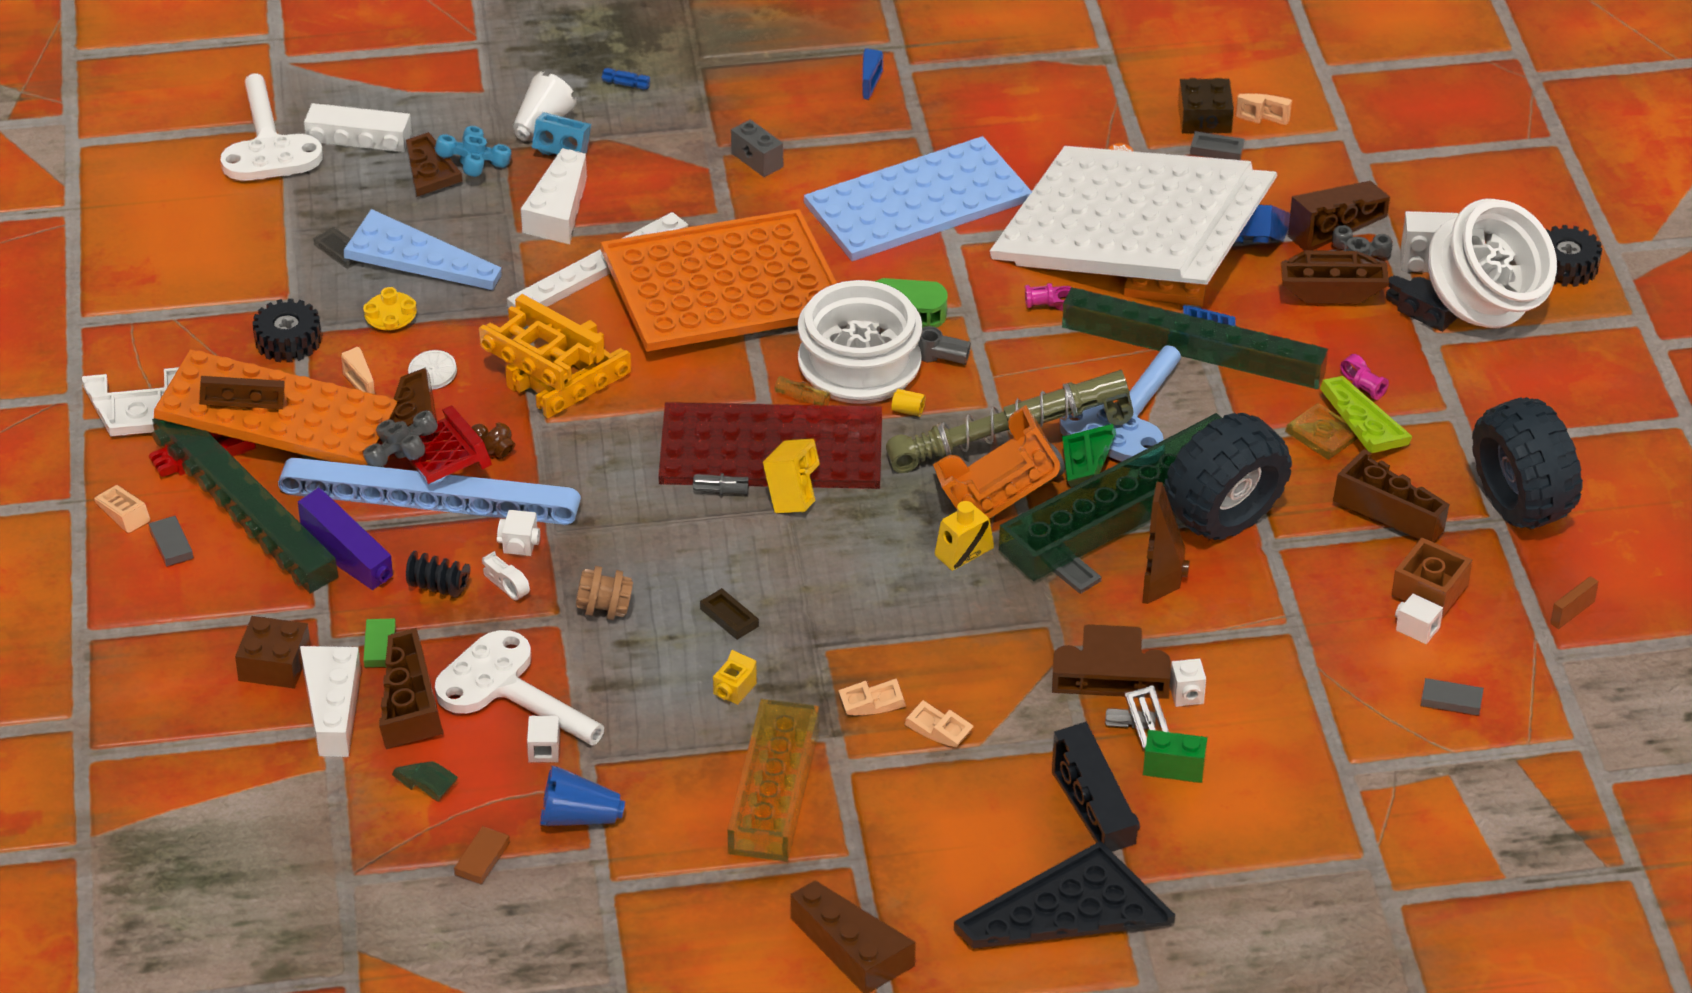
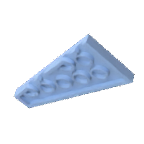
M372 209L344 249V258L490 290L494 289L501 278V267Z

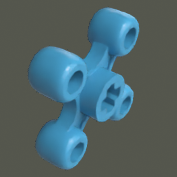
M477 126L466 127L462 142H456L454 137L443 134L437 138L435 152L441 157L449 158L453 154L461 155L460 162L463 164L464 173L473 177L481 175L484 160H490L494 166L503 168L508 166L512 154L511 149L506 145L498 144L493 148L486 147L487 141L484 138L483 130Z

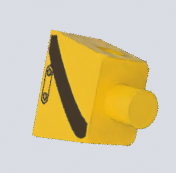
M969 501L960 502L957 505V511L943 518L940 522L935 556L952 571L994 548L989 518Z

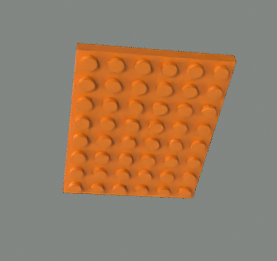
M800 209L601 242V252L646 352L798 325L799 316L808 302L819 291L837 284Z

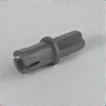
M721 473V476L696 474L693 478V489L695 491L719 492V495H722V493L747 495L749 477L724 476V473Z

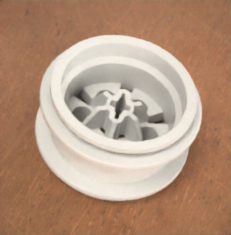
M1497 199L1475 201L1466 206L1457 217L1443 223L1432 237L1428 254V272L1431 283L1443 304L1454 315L1465 322L1487 328H1501L1511 325L1520 319L1526 311L1542 304L1548 298L1554 286L1557 259L1553 243L1547 231L1536 217L1515 203Z
M866 280L837 283L819 291L803 308L799 316L798 334L801 344L798 351V364L800 370L817 391L829 398L853 404L883 401L893 397L897 389H905L920 369L921 349L918 346L922 334L920 314L903 293L891 286Z

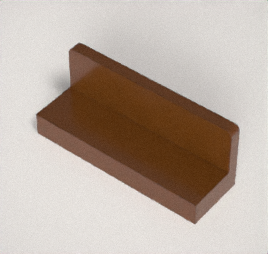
M201 376L199 404L283 409L285 381Z

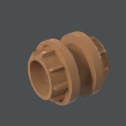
M595 566L594 570L584 569L581 574L575 605L577 608L586 610L585 615L589 616L593 615L594 608L607 611L606 619L614 620L615 616L624 617L629 606L633 585L632 579L623 576V571L616 570L614 577L601 575L602 567Z

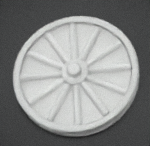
M430 350L417 355L408 367V373L426 367L430 374L432 389L446 386L454 379L457 373L455 359L449 353L440 350Z

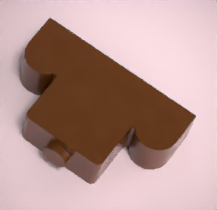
M1087 624L1084 626L1082 650L1071 645H1064L1055 650L1053 657L1052 693L1125 697L1126 693L1154 686L1157 698L1169 699L1171 660L1169 655L1161 650H1149L1144 654L1141 652L1142 629L1140 627ZM1149 694L1144 695V698H1150Z

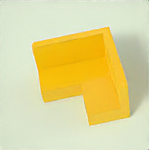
M814 439L783 441L763 461L775 513L805 512L815 502L810 474L820 465Z

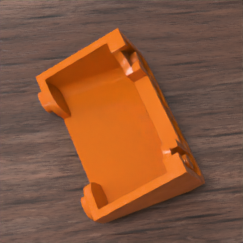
M1027 405L1014 412L1008 420V427L1014 437L970 466H967L956 455H948L933 464L941 487L956 509L960 502L969 501L990 519L1050 481L1059 473L1060 462Z

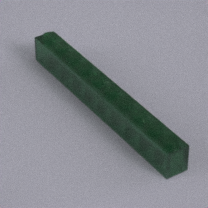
M1071 287L1063 303L1062 328L1161 351L1164 346L1169 345L1175 347L1182 357L1314 389H1319L1326 373L1328 348Z
M156 418L152 419L154 428L152 436L156 444L163 447L166 444L168 446V454L175 461L179 459L183 461L182 466L186 474L190 477L193 476L198 481L201 489L204 492L208 491L213 496L216 504L219 507H224L229 512L232 520L235 523L239 522L244 527L247 535L252 539L255 538L260 543L263 551L266 554H271L282 570L286 569L291 574L298 586L302 585L311 594L338 578L335 557L206 430Z

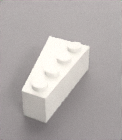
M561 149L521 208L522 233L570 244L571 233L575 227L576 214L579 211V202L582 199L587 179L586 154Z
M300 646L319 756L349 757L361 676L359 648Z

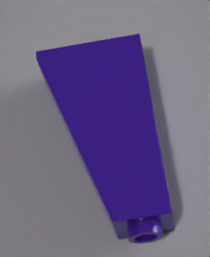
M318 487L298 501L302 541L305 545L371 590H374L393 576L391 555L322 489Z

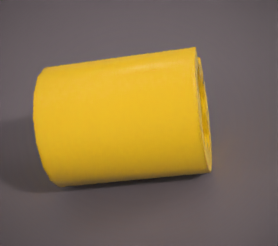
M897 389L892 400V411L921 417L926 396L920 393Z

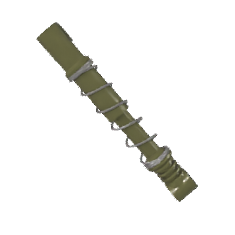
M1118 370L1077 384L1069 382L1063 384L1062 389L1049 393L1041 391L1040 396L1024 401L1017 398L1015 404L1003 407L1004 412L999 413L992 406L991 416L979 420H974L968 414L966 416V424L950 428L943 422L942 424L934 425L928 431V435H925V433H921L922 437H919L918 434L914 435L915 439L913 440L912 437L907 435H896L888 440L886 451L894 471L908 473L917 467L919 459H922L924 462L926 461L925 457H928L930 460L933 459L932 455L934 454L935 457L944 458L952 455L953 448L957 446L962 451L967 452L969 442L982 438L987 443L992 444L994 434L1007 430L1012 435L1008 427V420L1014 412L1025 405L1033 414L1040 428L1043 426V423L1058 418L1066 420L1068 415H1072L1075 418V416L1082 415L1084 410L1102 405L1109 423L1122 425L1132 418L1134 412L1126 379L1122 370ZM991 436V441H988L986 437ZM967 443V447L965 450L961 445Z

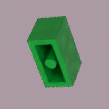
M1148 729L1143 775L1202 783L1208 737Z

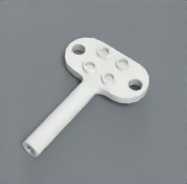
M260 74L249 75L245 79V86L257 137L249 141L232 144L221 154V168L224 174L232 179L244 181L283 175L289 176L310 171L317 167L322 161L323 156L322 145L319 140L306 134H277L264 77Z
M507 630L487 633L472 644L436 678L435 696L438 703L448 711L471 713L482 709L495 698L505 697L538 716H559V728L591 746L597 744L603 736L604 726L518 678L531 662L529 642L519 633ZM510 644L517 645L515 648H506L505 646ZM451 695H460V696H461V697L458 698V699H450V698H448V697L451 696Z

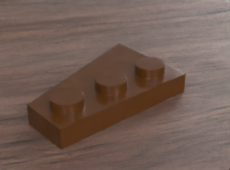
M429 132L406 139L416 197L463 181L462 173L450 158H444L436 154V140Z
M426 367L402 376L394 396V400L398 404L396 409L393 410L390 420H393L395 423L403 421L408 427L413 424L415 415L426 410L430 411L436 419L431 379Z

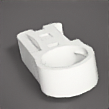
M495 551L482 558V564L485 565V568H483L485 577L503 590L511 599L518 600L530 592L529 583L524 574L514 566L507 565L496 556Z

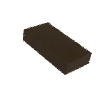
M722 588L700 601V610L736 640L759 627V618Z

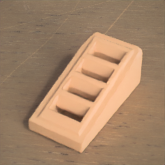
M356 347L342 353L344 376L356 389L375 394L374 381L362 350Z
M118 485L94 498L96 504L128 533L150 521L145 503Z

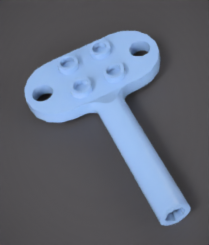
M1164 346L1129 391L1134 411L1133 416L1125 424L1114 425L1116 435L1108 452V457L1135 465L1152 462L1161 455L1164 443L1162 432L1157 426L1138 418V415L1180 361L1181 354L1175 347ZM1102 405L1084 410L1082 415L1075 416V418L1080 420H1070V418H1074L1072 415H1068L1066 420L1060 419L1059 426L1061 434L1066 436L1111 423H1109ZM1145 445H1150V446H1153V447H1152V448H1145V447H1143V446H1145Z

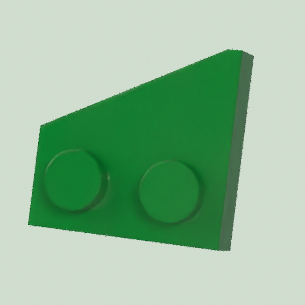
M1113 424L1062 436L1067 481L1070 487L1098 479L1116 435V429Z

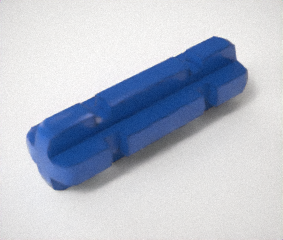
M605 68L602 72V81L614 82L615 84L637 87L644 90L648 89L650 85L649 76H638L635 73L616 71L610 68Z

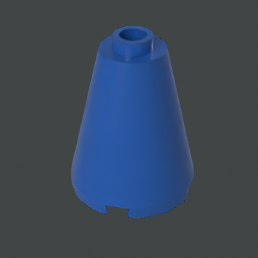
M551 766L543 798L545 809L541 810L540 825L614 824L616 818L622 819L625 801L620 800V794L558 766Z

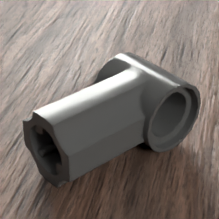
M926 326L922 328L918 346L921 349L922 361L934 362L940 358L966 364L971 349V342L943 336L938 328Z

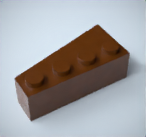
M1371 180L1292 196L1288 237L1304 251H1313L1332 242L1333 231L1338 226H1348L1355 232L1388 217L1390 196Z
M1363 449L1338 473L1333 497L1334 502L1366 515L1370 519L1391 526L1395 530L1409 534L1418 540L1424 538L1434 542L1444 532L1450 504L1424 487H1414L1411 485V479L1404 474L1400 476L1394 474L1389 470L1390 465L1382 460L1376 462L1371 458L1372 453Z
M417 628L388 635L385 661L386 675L383 681L384 697L381 701L382 717L379 721V728L386 749L444 734Z
M815 880L790 894L791 920L862 993H870L915 967V941Z

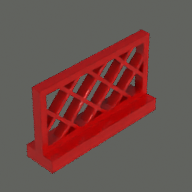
M452 405L442 409L445 418L437 421L438 428L434 433L428 436L419 435L425 446L424 455L416 460H409L428 484L474 463H477L481 469L492 465L483 440Z

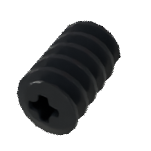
M414 550L410 554L406 565V581L409 586H418L420 589L428 588L431 592L439 591L443 595L449 593L451 597L455 598L462 594L470 576L471 567L469 564H465L462 570H460L459 561H454L450 568V561L447 558H444L441 565H439L438 556L434 555L431 561L428 562V553H423L420 559H418V551Z

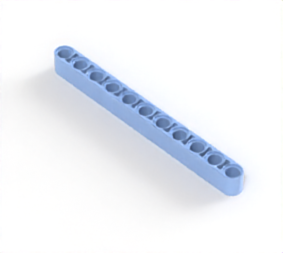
M301 458L288 459L284 464L278 481L280 490L289 495L307 496L319 487L333 500L506 518L508 510L536 512L537 522L563 525L574 522L581 500L580 494L575 489L569 487L458 475H447L428 484L418 471Z

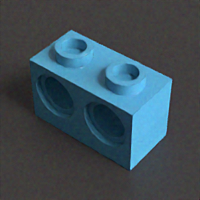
M543 112L535 122L532 148L538 149L539 152L547 155L559 154L562 148L586 154L591 124ZM545 131L553 135V140L546 136ZM569 137L577 141V146L569 141Z

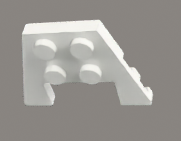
M179 367L164 369V388L108 393L107 374L82 376V382L88 397L110 436L166 431L169 422L154 418V408Z

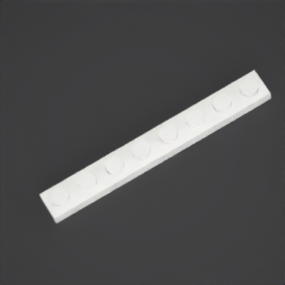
M671 212L623 238L687 228L688 224ZM601 249L508 297L507 306L509 308L511 306L516 307L515 299L524 294L548 307L611 274Z

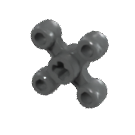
M1341 225L1334 229L1332 235L1334 247L1343 251H1359L1377 258H1387L1392 252L1393 241L1386 234H1378L1373 238L1372 242H1369L1363 237H1353L1352 229Z
M428 410L422 411L414 416L413 424L408 427L403 421L395 423L393 420H385L376 427V433L383 444L370 445L363 452V457L368 466L383 467L388 462V456L392 453L395 454L396 458L406 457L408 460H416L423 456L425 446L419 435L428 436L437 430L438 423L434 415Z

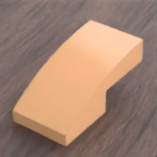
M1239 94L1236 117L1258 124L1264 118L1287 125L1290 120L1292 100L1265 94Z
M897 678L871 688L868 687L867 681L839 690L847 715L878 714L906 707Z
M924 700L907 717L905 722L906 726L919 734L953 747H957L973 729L972 724L953 711L949 710L944 715Z

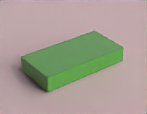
M395 618L366 619L364 667H386L388 635L396 633Z

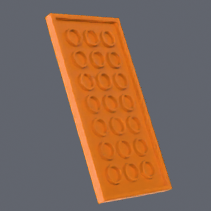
M190 349L154 408V418L330 462L368 466L363 457V452L370 445L380 444L381 440L376 433V427L381 422L390 420L391 414L396 409L398 402L387 396L375 395L359 389L346 388L334 383H326L310 379L306 376H297L281 370H273L253 363H244L228 357H220ZM201 376L285 381L283 409L200 405Z

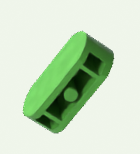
M882 278L875 281L891 286L903 293L919 312L922 328L926 326L937 328L946 321L948 294L945 287L940 283Z

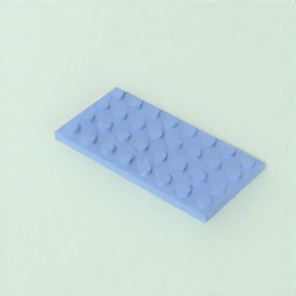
M982 136L804 195V204L849 259L855 261L1021 205L1032 191Z

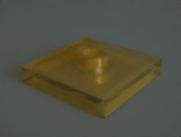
M1319 403L1288 423L1285 430L1286 433L1328 460L1358 439L1343 418Z

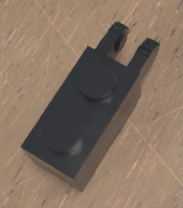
M1400 276L1389 277L1390 288L1386 291V298L1398 305L1399 312L1441 332L1458 318L1440 300L1430 280L1423 277H1414L1409 281L1403 277L1400 278Z

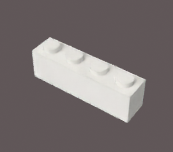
M312 103L304 121L305 134L313 136L320 143L405 152L407 147L406 139H409L412 134L410 114Z

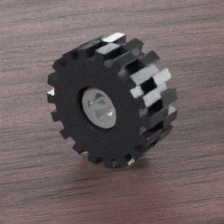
M1562 225L1561 229L1553 226L1551 231L1546 229L1553 243L1557 259L1554 284L1556 285L1557 282H1561L1562 286L1567 287L1568 283H1572L1573 287L1579 286V282L1585 285L1589 279H1595L1599 271L1602 254L1600 240L1596 241L1597 237L1594 234L1589 236V231L1586 229L1579 231L1577 226H1573V229L1568 228V225Z
M282 299L276 300L277 304L275 305L271 302L266 304V309L261 307L258 310V314L254 315L252 323L255 346L261 355L265 354V358L269 360L275 357V362H281L282 359H286L288 363L292 362L293 358H297L298 361L303 360V355L311 356L313 350L317 351L319 343L322 342L320 317L316 309L313 310V305L310 303L305 306L302 300L294 303V299H288V302H282Z

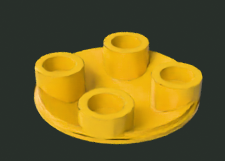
M387 287L381 291V294L369 300L363 306L366 321L371 326L381 330H395L408 325L415 318L417 306L416 301L410 296L397 292L393 287Z

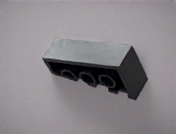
M1087 721L1054 731L1052 774L1095 842L1102 841L1112 852L1136 845L1137 831L1140 830L1139 820L1136 814L1132 813Z

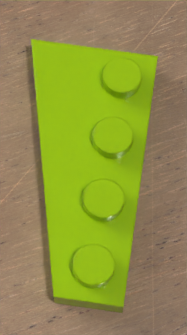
M1339 376L1322 381L1321 391L1368 452L1375 453L1410 444L1412 435L1345 377Z

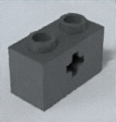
M751 119L731 129V154L754 171L766 177L783 167V143Z

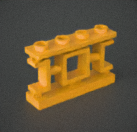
M524 294L515 299L516 307L511 306L508 308L509 321L499 328L492 323L479 327L480 346L485 351L498 356L505 362L516 366L525 373L534 376L546 385L552 386L559 391L565 388L564 381L569 382L572 380L571 366L578 360L591 365L593 362L599 363L604 359L603 337ZM538 338L549 343L541 350L530 345Z
M589 320L581 325L603 337L604 344V334L601 332L597 333V325ZM547 343V344H545V345L539 347L538 349H539V350L543 349V348H544L546 345H548L549 343ZM622 348L612 353L604 349V359L600 361L601 364L598 366L594 364L595 362L588 365L578 360L574 365L580 370L572 374V380L569 382L564 381L565 388L561 391L553 389L552 386H548L543 381L525 373L516 366L508 364L505 366L507 387L513 392L518 391L519 393L531 387L538 393L536 394V407L538 409L543 408V415L546 418H550L631 372V353L627 350L624 351Z

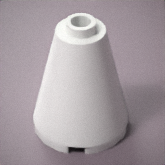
M539 72L533 77L513 124L515 135L520 140L533 141L536 119L543 112L564 117L575 107L577 99L573 100L571 96L573 90L556 75L550 74L547 77L542 75L544 72Z

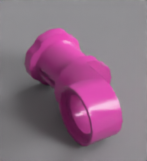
M1052 283L1038 287L1025 285L1026 308H1031L1032 305L1048 304L1049 307L1054 306L1061 311H1070L1077 306V291L1069 286L1052 287ZM1069 297V298H1071V299H1070V300H1061V299H1059V298Z
M1351 354L1341 362L1340 369L1343 375L1351 380L1357 389H1363L1376 400L1385 394L1389 380L1371 373L1362 357L1357 354Z

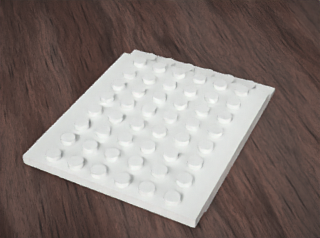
M1064 146L990 249L991 259L1015 261L1016 266L1207 285L1276 179L1277 172L1253 170L1251 161Z

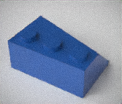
M1258 205L1234 243H1243V240H1253V243L1268 244L1269 241L1284 242L1289 228L1290 213L1272 205Z

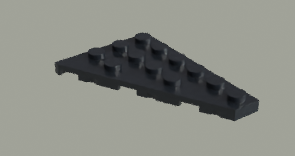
M1099 841L955 920L954 930L974 949L1168 926L1175 923L1176 914L1102 841Z

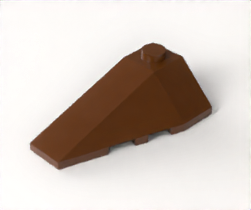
M1162 482L1156 483L1152 504L1150 538L1147 550L1148 561L1143 588L1142 603L1149 604L1180 589L1182 577H1188L1190 561L1185 560L1186 548Z

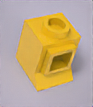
M731 650L728 660L713 676V694L738 705L757 684L756 660Z

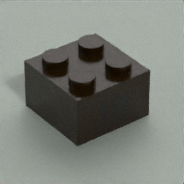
M1180 79L1178 108L1182 134H1194L1195 132L1232 133L1234 106L1230 79Z

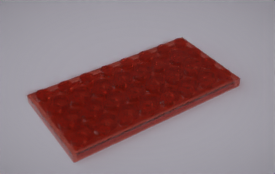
M665 402L658 475L659 484L693 485V478L696 474L721 476V473H724V476L749 477L748 486L768 487L763 461L783 441L814 439L820 465L810 474L812 488L880 489L882 406Z

